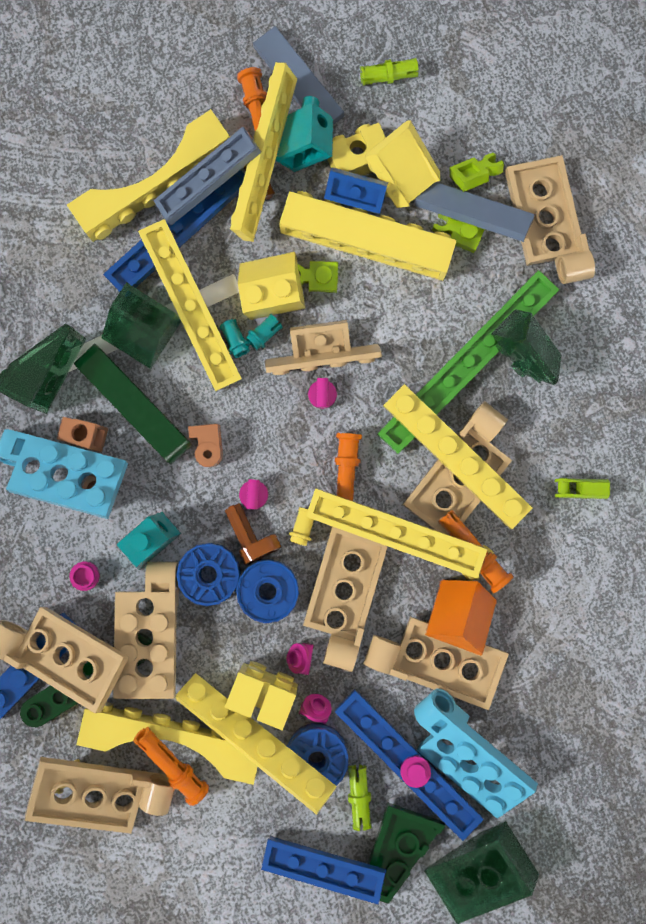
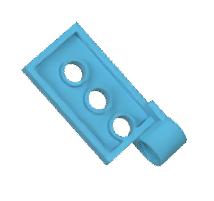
M9 429L4 430L0 439V462L14 467L6 488L7 491L109 519L128 466L126 460ZM34 460L39 461V469L35 473L27 474V464ZM59 468L68 469V475L64 480L54 481L53 476L56 470ZM89 475L95 476V485L90 489H83L81 486L82 480Z
M439 688L435 689L416 705L414 709L416 720L430 733L420 743L417 751L497 819L536 792L538 783L467 724L470 716L455 704L453 697L447 691ZM441 739L449 740L453 745H447ZM473 760L477 765H471L466 761ZM496 780V781H498L500 784H499V785L493 784V783H491L490 781Z

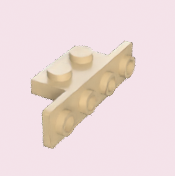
M347 320L291 327L290 335L293 356L266 359L265 368L266 373L272 372L273 375H284L289 373L290 370L300 368L302 371H313L318 369V366L329 364L330 367H342L351 361L371 363L375 361V358L382 357V352L378 344L351 347Z

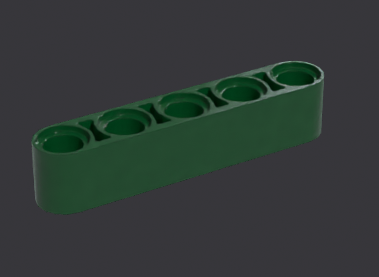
M95 343L74 362V365L170 465L192 446V443Z

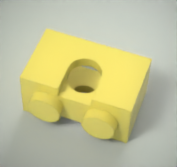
M380 123L362 125L356 129L355 135L345 138L344 135L335 136L333 138L332 157L327 159L330 167L363 176L372 173L368 167L365 154L386 138ZM359 147L362 148L364 153L354 154L351 149Z

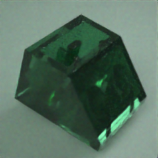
M126 282L109 309L101 338L151 369L182 321L175 312Z
M515 309L491 333L497 341V349L503 355L510 358L513 362L511 367L521 377L528 376L538 383L543 381L555 385L559 381L562 354L531 312Z

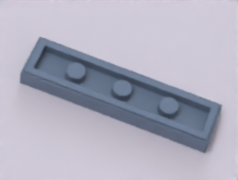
M276 26L253 42L254 49L272 71L274 70L275 62L286 63L294 73L297 83L293 98L301 108L303 98L313 96L319 99V108L331 115L333 125L344 117V111Z
M243 126L153 201L165 221L173 225L258 156L261 150Z
M437 182L433 183L416 197L415 201L416 207L524 242L535 216L533 213L463 192L462 190Z

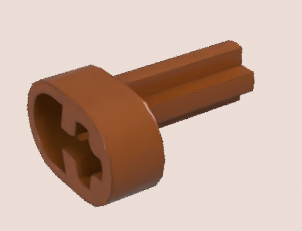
M240 503L224 510L242 547L239 553L245 565L282 548L276 534L269 535L259 541L257 540Z

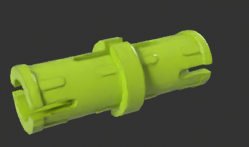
M417 58L391 62V59L385 60L382 64L360 66L362 86L380 82L392 84L394 80L416 78L419 75L416 72L419 71Z
M359 764L358 769L359 777H357L356 765L348 767L350 782L348 802L352 805V828L355 831H360V818L363 821V831L372 828L369 810L371 792H368L367 766Z

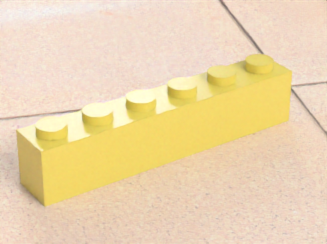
M289 191L279 223L281 234L442 281L447 274L457 241L451 239L450 235L444 232H427L416 224L409 223L403 225L397 223L395 219L389 216L381 215L376 217L369 215L366 210L356 207L352 209L345 208L340 203L326 199L321 201L303 191H298L297 193Z

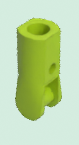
M555 479V482L558 483V494H555L557 498L608 499L610 496V482L608 479ZM570 483H576V494H570Z

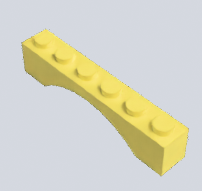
M210 109L186 126L183 139L176 152L152 176L123 188L108 190L90 189L68 203L67 207L92 242L97 239L102 240L109 236L112 229L118 225L126 224L133 220L136 213L142 209L154 206V199L218 148L230 136Z
M106 702L101 713L95 714L87 708L84 710L76 744L78 746L106 752L118 745L134 741V737L140 730L149 727L158 739L185 745L204 756L216 767L223 778L254 785L258 766L213 729L202 728L200 723L196 721L183 720L180 723L171 721V717L165 714L156 713L153 716L142 714V710L138 708L125 707L124 710L113 708V704L110 702Z

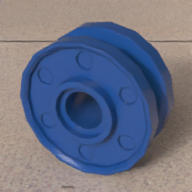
M207 543L196 545L184 554L179 561L176 575L178 587L187 599L195 604L211 606L220 604L233 594L237 588L241 573L239 562L233 552L223 545ZM205 566L215 568L217 576L213 582H207L202 578L201 573Z
M272 559L259 560L248 566L240 576L236 588L237 601L242 611L251 619L262 623L278 622L288 616L296 606L299 595L297 579L292 570L284 563ZM262 584H273L276 588V594L272 598H264L260 594V586Z
M310 723L301 726L292 734L287 747L337 786L343 780L348 769L347 748L339 732L324 723ZM321 752L325 757L321 762L314 763L309 759L311 753Z

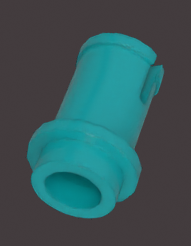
M270 314L253 331L249 330V335L245 338L255 350H258L260 347L264 349L265 343L281 330L283 326L280 323L277 324L279 322L278 319Z
M236 319L223 322L219 328L230 347L228 349L229 354H233L234 358H239L249 353L250 343L244 339Z

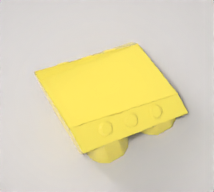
M411 120L404 122L365 154L370 171L375 173L379 180L388 182L385 196L393 201L396 208L409 207L411 201L433 183L440 181V171Z

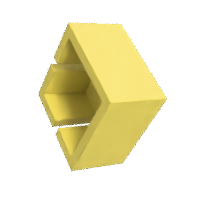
M250 661L249 664L243 663L224 708L250 718L254 708H260L257 721L283 731L297 694L298 684L293 682L294 678L285 673L278 672L277 675L267 672V667L254 661Z

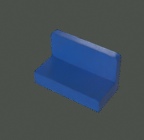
M332 167L324 199L380 214L388 182Z

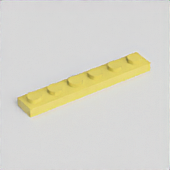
M275 62L273 73L269 78L268 92L265 102L261 107L258 128L254 133V141L261 150V153L246 165L244 180L239 188L237 206L231 217L230 229L243 241L254 242L297 83L296 76L286 63Z
M165 219L139 230L138 233L215 392L242 380Z
M405 384L383 405L509 529H513L533 509Z
M315 489L306 515L310 519L475 578L479 576L488 550L479 545L320 489Z
M196 673L175 695L178 702L316 815L336 790L337 786L255 720L224 708L228 699Z

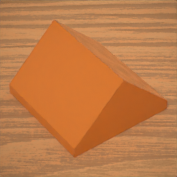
M441 580L425 635L481 656L484 652L497 600L478 581Z

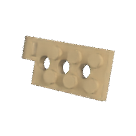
M563 155L506 167L505 175L513 207L535 214L524 242L521 241L526 265L529 266L554 260L557 274L562 284L593 278L595 275V262L589 250L586 234H581ZM536 184L543 185L547 190V195L537 196L533 192V186ZM542 211L549 212L553 216V223H543L539 218V213ZM549 238L557 240L560 245L559 250L555 252L550 251L546 246V240Z
M484 401L457 435L472 450L475 446L483 447L487 452L485 462L500 476L512 460L493 446L490 441L500 432L508 419ZM437 460L402 505L434 530L449 535L438 521L449 511L453 510L462 523H464L480 500L465 485L457 484L454 480V474ZM441 491H445L451 496V504L447 508H441L436 503V496Z
M333 526L303 626L331 634L323 664L352 672L388 546ZM349 554H356L360 558V567L355 571H349L344 567V559ZM346 582L352 586V594L349 598L341 599L336 595L335 589L339 583ZM332 611L341 612L344 616L343 624L339 627L330 626L327 622L328 614Z
M147 562L145 591L115 592L114 648L129 656L113 688V699H174L176 697L177 606L179 605V587L176 573L179 562ZM143 598L151 600L154 605L153 612L150 615H143L139 611L138 605ZM141 629H148L152 632L153 641L150 645H143L139 642L138 633ZM141 659H147L152 663L153 671L150 675H142L138 671L137 665Z
M47 607L39 608L28 631L15 623L0 620L1 660L16 669L24 668L93 713L102 712L129 656ZM40 633L46 638L45 646L42 649H39L36 644L37 636ZM63 647H66L69 651V660L65 664L59 658ZM86 662H90L93 666V675L89 679L83 674V666Z
M411 616L400 644L373 635L363 662L367 667L405 681L407 679L433 690L443 689L454 698L486 710L490 709L509 655L507 652L485 644L483 655L480 656L426 636L428 623ZM419 642L423 648L421 655L416 658L409 657L406 653L408 644ZM440 652L448 653L450 656V663L445 668H438L434 664V658ZM467 663H475L478 668L476 676L470 679L463 677V666Z
M40 757L24 821L131 834L138 807L151 815H166L169 812L175 789L169 785V778L161 773ZM60 787H69L72 790V794L64 799L58 798L55 792ZM91 791H99L103 794L102 798L97 802H89L85 799L86 795ZM121 795L132 797V801L126 806H119L115 803Z

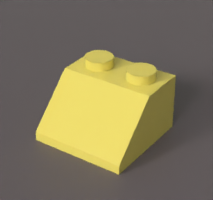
M295 252L240 263L238 289L242 312L250 320L267 317L270 314L277 315L305 309Z

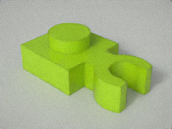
M495 153L485 155L481 161L473 157L449 167V177L465 192L489 182V176H497L503 173L504 162L501 160L496 163Z
M438 214V218L445 220L446 225L440 226L434 223L432 231L450 234L451 239L457 240L455 246L475 253L485 229Z
M310 261L309 269H304L303 266L297 264L301 275V285L304 283L309 284V292L337 293L338 262Z

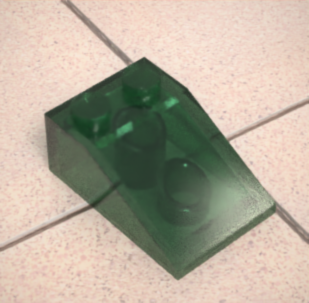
M65 323L11 362L8 368L0 373V393L29 408L47 414L87 338Z
M506 821L480 832L424 870L456 924L532 896L539 877L538 871Z

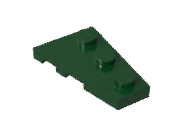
M389 802L387 803L368 861L369 865L386 869L380 901L387 904L390 903L409 877L411 869L420 857L426 854L429 845L436 835L440 834L446 825L443 821Z

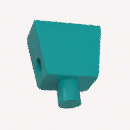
M313 96L304 97L302 108L288 114L275 160L293 172L332 157L333 119L331 115L319 108L320 101Z
M163 512L147 517L119 541L117 546L138 570H141L147 562H150L182 533Z

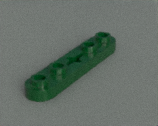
M138 633V640L141 644L150 645L152 643V640L147 635ZM141 659L137 666L144 663L147 659ZM90 662L83 666V673L87 676L93 674V666ZM50 685L23 703L20 709V716L27 726L37 728L78 703Z

